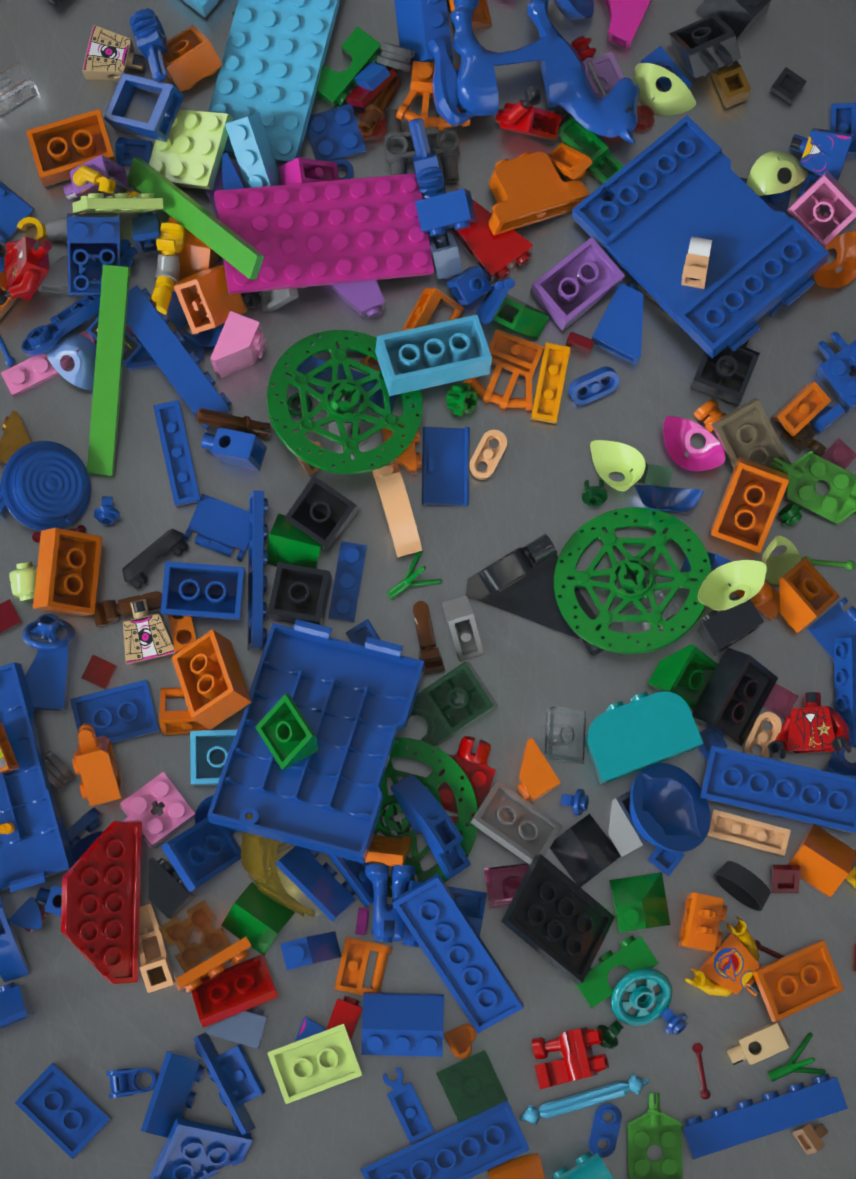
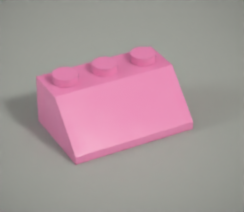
M230 311L210 358L217 377L222 379L255 365L258 358L262 359L267 344H264L265 338L260 322Z

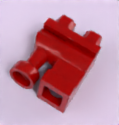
M587 1027L565 1031L558 1038L546 1041L543 1037L532 1039V1050L536 1060L545 1059L548 1057V1052L561 1051L563 1058L535 1065L540 1089L598 1075L597 1072L609 1068L606 1054L594 1056L591 1045L603 1043L601 1029H587Z

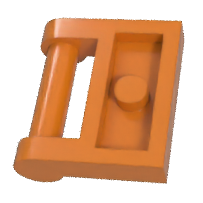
M373 835L365 863L374 861L388 866L403 865L407 854L410 853L412 848V837L403 836V838Z
M345 937L334 989L362 996L363 992L383 993L381 987L388 954L391 955L393 947ZM371 950L378 952L369 989L363 987Z

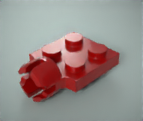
M464 736L460 741L457 753L450 756L468 776L474 789L479 809L489 793L496 769L491 768L487 763L491 745L480 739L476 753H472L475 738ZM445 769L439 773V776L445 773ZM444 782L438 788L443 808L458 813L454 794L448 783Z

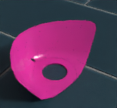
M667 416L663 423L665 446L670 457L680 467L690 471H704L719 467L725 462L726 457L723 447L706 428L681 417ZM700 433L705 437L706 444L702 449H696L691 445L690 439L693 434ZM686 452L689 453L688 457L684 455Z

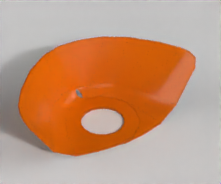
M856 231L840 234L824 246L827 251L834 248L837 254L832 263H825L813 273L814 279L819 286L824 288H840L856 278ZM837 267H843L840 272L836 273Z

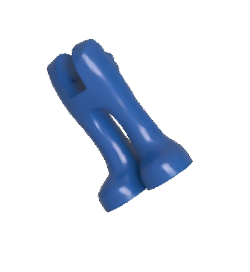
M380 864L366 865L365 874L373 884V932L375 940L383 942L385 920L394 921V942H400L404 936L405 922L393 904L390 910L387 908L389 867ZM396 865L391 868L392 901L406 892L408 882L415 876L416 868L414 866Z

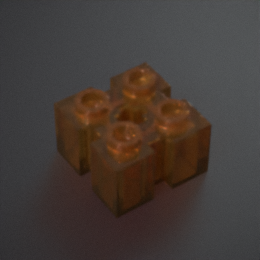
M206 900L188 909L186 912L189 917L181 921L179 917H175L158 928L168 946L173 947L176 945L180 953L175 955V958L184 973L205 961L204 957L210 953L214 956L233 945L223 928L216 930L212 922L218 918ZM195 930L197 933L202 932L203 934L200 938V944H197V942L192 944L190 941L193 937L192 932Z

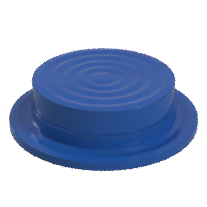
M52 441L29 443L18 449L9 458L3 469L1 493L4 503L11 515L22 525L36 531L52 528L64 529L80 518L89 502L91 485L87 469L79 456L62 444Z
M656 763L646 767L638 773L631 787L629 810L633 825L647 842L670 852H687L696 848L704 841L710 828V809L707 800L700 798L701 787L687 772L671 764Z

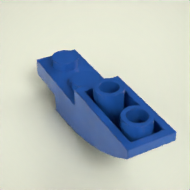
M409 774L390 787L415 834L421 832L446 879L454 877L471 865L460 845V842L464 839L437 799L413 774Z
M0 895V976L4 982L28 975L30 972L13 924L10 923Z

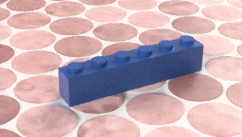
M138 285L129 290L126 324L192 413L196 415L199 408L230 414L229 406L232 403L224 392L218 394L213 386L217 383L210 373L206 371L203 374L197 366L201 363L192 350L187 352L182 344L185 343V340L177 329L172 332L168 327L167 323L170 321L168 317L156 311L151 304L153 302L152 296L146 288L141 290ZM201 424L206 431L213 427Z
M829 1073L814 1077V1083L804 1086L803 1082L788 1086V1092L779 1094L778 1090L771 1091L762 1095L763 1100L753 1103L752 1098L736 1103L738 1107L736 1109L727 1111V1108L723 1107L711 1111V1117L702 1119L701 1115L685 1120L687 1125L682 1126V1132L691 1158L694 1160L848 1109L838 1078L830 1077Z

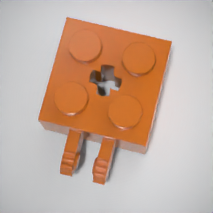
M84 723L78 729L77 736L79 741L77 750L73 752L74 759H72L76 775H81V784L79 786L82 798L88 799L90 807L121 799L123 782L111 741L105 736L96 737L93 726Z
M693 892L687 894L678 947L712 953L715 951V948H720L722 932L718 931L720 922L725 921L727 905H723L724 898Z

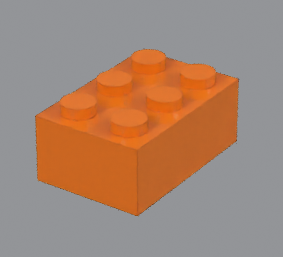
M100 109L26 130L39 178L44 187L70 180L72 169L100 155L117 163Z
M738 457L711 526V535L761 553L789 482L788 474Z
M60 528L41 531L33 609L79 617L95 614L102 536Z
M210 630L171 657L191 719L211 730L252 702L231 641L215 630Z

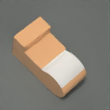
M691 236L681 285L705 289L712 240Z

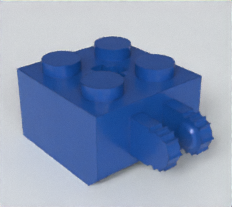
M834 331L830 334L831 339L840 351L834 354L826 342L820 341L817 343L819 350L827 361L818 367L816 373L847 414L856 407V376L852 378L849 376L851 371L856 372V340L848 345L841 335Z

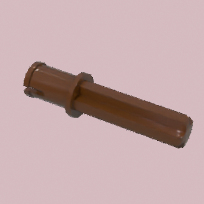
M395 76L376 96L373 103L366 107V114L358 124V130L362 128L360 132L363 135H372L378 122L384 119V112L401 85L400 82L402 80L400 76Z
M199 408L195 415L196 422L200 424L254 434L263 439H267L270 435V432L263 431L271 429L270 423L252 420L249 416L239 417L204 408Z

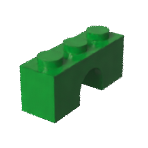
M357 26L341 45L342 54L350 59L352 62L351 66L345 71L336 72L325 65L321 69L316 88V97L332 109L337 108L338 105L343 106L347 102L345 98L349 95V92L355 85H358L354 78L370 63L378 64L376 60L377 56L381 55V44Z
M631 935L619 943L622 947L614 954L609 950L597 959L600 963L589 969L584 982L580 984L574 983L590 1008L595 1007L613 994V990L608 984V974L615 966H624L632 972L643 968H653L659 964L641 936L635 939Z

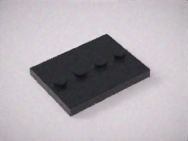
M542 854L534 856L501 922L574 983L580 984L584 982L615 916Z

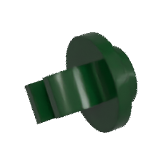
M585 480L584 490L581 494L582 501L585 504L599 506L607 500L608 494L606 489H604L603 480H599V486L591 487L589 486V480Z
M617 1020L609 1027L599 1025L596 1028L601 1029L603 1043H600L602 1047L614 1049L618 1045L616 1036L624 1027Z

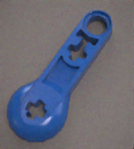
M85 295L50 318L51 324L33 329L21 345L22 350L31 356H40L54 349L65 334L99 313L101 295Z

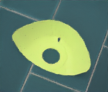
M639 63L634 69V82L639 86L638 100L645 109L657 115L672 116L690 111L696 106V101L691 91L674 73L651 63ZM658 78H669L672 82L671 89L667 92L659 91L656 88Z
M779 150L770 151L757 159L750 171L746 184L758 196L782 193L804 181L809 171L800 165V160L797 157ZM783 167L790 169L792 173V178L787 184L779 182L777 177L778 171Z
M594 440L591 442L590 448L593 464L599 476L608 485L618 491H627L641 479L646 464L643 455L637 449L614 441ZM619 472L625 476V479L619 482L613 481L609 478V474Z
M776 536L761 559V562L765 563L767 567L765 579L774 585H779V579L801 561V556L795 545L783 536ZM780 545L787 547V550L782 555L772 556L771 553L775 547Z
M739 560L716 568L703 581L697 595L698 600L713 610H727L746 602L759 593L763 587L767 570L766 564L755 560ZM736 590L745 591L741 599L736 601L729 599L732 592Z

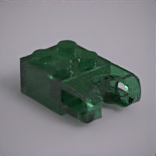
M465 661L417 694L411 717L419 715L426 720L428 726L427 734L421 741L438 747L496 708L498 704L471 663ZM457 692L465 695L463 705L462 703L456 704L455 702L458 698Z

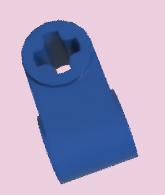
M152 1067L106 1071V1075L110 1077L111 1093L109 1098L132 1096L133 1094L152 1091L155 1088L159 1073ZM144 1072L152 1076V1084L149 1087H144L140 1082V1076Z

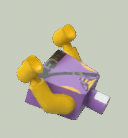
M103 155L72 169L70 172L72 183L63 187L65 196L69 200L88 196V194L103 193L104 198L118 193H127L129 198L140 194L138 192H131L125 167Z

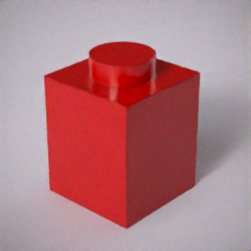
M344 996L343 1000L337 999L326 1030L344 1024L349 1038L352 1039L363 1007L358 1006L359 1000Z

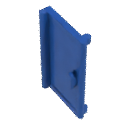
M1 181L0 240L6 244L19 230L17 228L18 222L23 218L32 216L35 209Z
M423 427L422 504L469 505V427Z

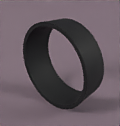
M727 861L714 874L717 883L732 897L751 909L762 911L771 891L754 873L736 862Z

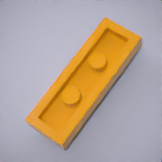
M545 342L532 409V420L556 424L571 347Z

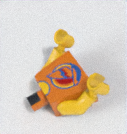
M735 916L738 920V924L735 927L727 923L726 926L731 933H728L723 939L720 948L715 949L699 970L695 968L690 969L695 972V977L693 980L685 978L687 983L698 987L709 995L728 997L732 993L737 995L743 987L754 996L758 995L760 990L752 971L760 967L758 963L760 955L754 938L747 930L746 923L738 916Z

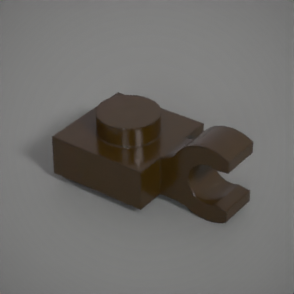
M808 424L795 436H791L786 429L780 435V438L799 454L805 448L808 452L813 451V454L821 457L827 449L823 444L813 439L817 432Z

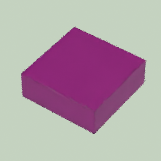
M358 908L356 935L365 936L367 934L370 912L368 908Z

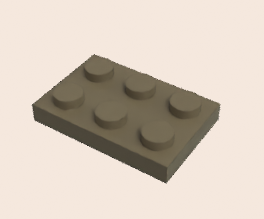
M754 398L711 424L733 468H735L738 457L772 469L775 468L770 467V464L775 456L787 463H791L759 399Z

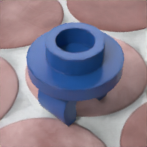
M102 496L101 507L94 510V518L102 524L110 525L120 519V512L114 508L113 496Z
M578 789L575 796L562 794L561 805L574 807L575 815H582L583 811L587 810L589 797L585 795L584 789Z
M667 1007L660 1014L669 1024L666 1028L668 1035L674 1033L678 1035L688 1025L686 1022L688 1016L685 1013L676 1016Z

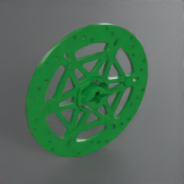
M351 330L318 332L293 344L283 353L274 366L270 375L266 396L269 418L280 440L293 454L304 462L333 473H366L393 462L406 451L415 438L423 411L421 389L401 394L403 410L402 416L398 417L391 413L389 394L381 370L376 371L347 357L346 351L352 350L368 355L378 361L375 353L376 337ZM325 351L331 353L330 360L309 373L303 374L297 371V368L310 357ZM338 365L343 367L346 379H337ZM349 367L355 368L369 376L354 381ZM332 368L331 382L314 378L326 369ZM373 381L377 382L368 392H365L361 387ZM308 384L325 388L324 393H318L309 387ZM288 386L299 389L302 419L297 422L292 420L288 410ZM335 390L332 397V401L329 403L328 400L332 394V391ZM379 390L382 391L384 409L369 400ZM306 394L320 402L312 412L307 410ZM359 400H361L362 402L358 408V411L355 413ZM366 409H371L382 418L366 415ZM322 410L328 415V417L321 420L312 421ZM359 420L376 424V426L362 435H358ZM336 422L341 436L320 427ZM343 423L353 424L351 438L347 436ZM383 428L393 432L392 436L380 446L366 452L359 450L361 442ZM310 432L321 435L342 445L344 452L336 453L323 449L308 440L305 435Z
M628 507L615 509L596 516L581 526L570 537L557 560L554 573V591L563 618L582 639L598 648L624 654L645 653L673 643L695 625L706 608V605L698 600L697 595L703 581L712 570L703 543L696 533L684 522L659 510ZM628 527H643L653 529L656 533L652 538H618L615 531ZM600 539L604 546L586 571H577L576 567L583 553L593 542ZM670 540H674L686 554L691 567L690 572H680L665 547ZM624 545H646L634 557L624 547ZM616 547L626 559L617 562L613 548ZM652 548H656L650 562L642 559ZM605 554H608L612 568L595 571ZM661 554L664 555L672 571L655 569ZM645 570L649 573V574H648V579H647V581H648V586H647L646 577H645V572H644ZM628 574L630 575L631 578H633V579L637 582V585L635 584L634 581H632L631 579H629ZM610 576L609 583L592 580V578ZM618 577H619L620 586H621L620 589H618V587L616 586V585H618V583H617V582H618ZM656 577L674 579V581L656 584ZM576 587H585L600 612L596 619H590L580 607L575 595ZM594 588L611 591L605 605L601 604L593 590ZM680 588L690 589L683 607L672 619L665 621L662 614ZM671 589L661 605L657 606L653 592ZM615 597L622 599L623 601L610 612L609 610ZM648 597L653 611L648 612L640 603V600ZM630 603H633L642 613V615L619 614ZM613 622H647L651 629L640 633H620L609 630V627ZM658 627H662L663 632H660Z
M397 737L381 783L383 802L374 835L381 831L383 835L388 837H412V857L409 858L407 855L403 865H410L416 868L415 873L419 882H424L439 873L445 883L449 879H446L438 863L426 871L422 870L420 861L430 851V848L427 845L420 853L418 852L417 834H415L413 829L410 831L411 825L406 816L401 820V823L394 820L397 810L399 813L404 812L395 796L388 795L387 777H390L393 784L399 781L398 776L406 777L411 773L394 769L392 760L398 757L410 758L432 767V772L428 777L413 775L425 787L429 788V791L442 807L443 804L438 788L444 782L448 783L454 794L458 809V822L455 826L458 831L463 832L461 836L464 840L460 842L463 851L466 852L467 858L474 846L478 830L477 827L470 823L473 819L472 814H476L478 811L476 795L464 770L446 752L421 740ZM445 769V773L439 776V773ZM389 803V808L385 810L384 808ZM382 816H384V821L387 826H384ZM395 830L398 835L392 834L391 831ZM388 876V897H392V888L390 887L392 885L391 876Z

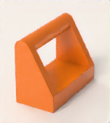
M424 288L401 331L426 326L438 303L454 310L448 321L461 318L466 309L438 289Z
M181 687L160 688L159 721L162 735L190 734V731L209 730L191 719L189 710L167 711V698L184 697Z

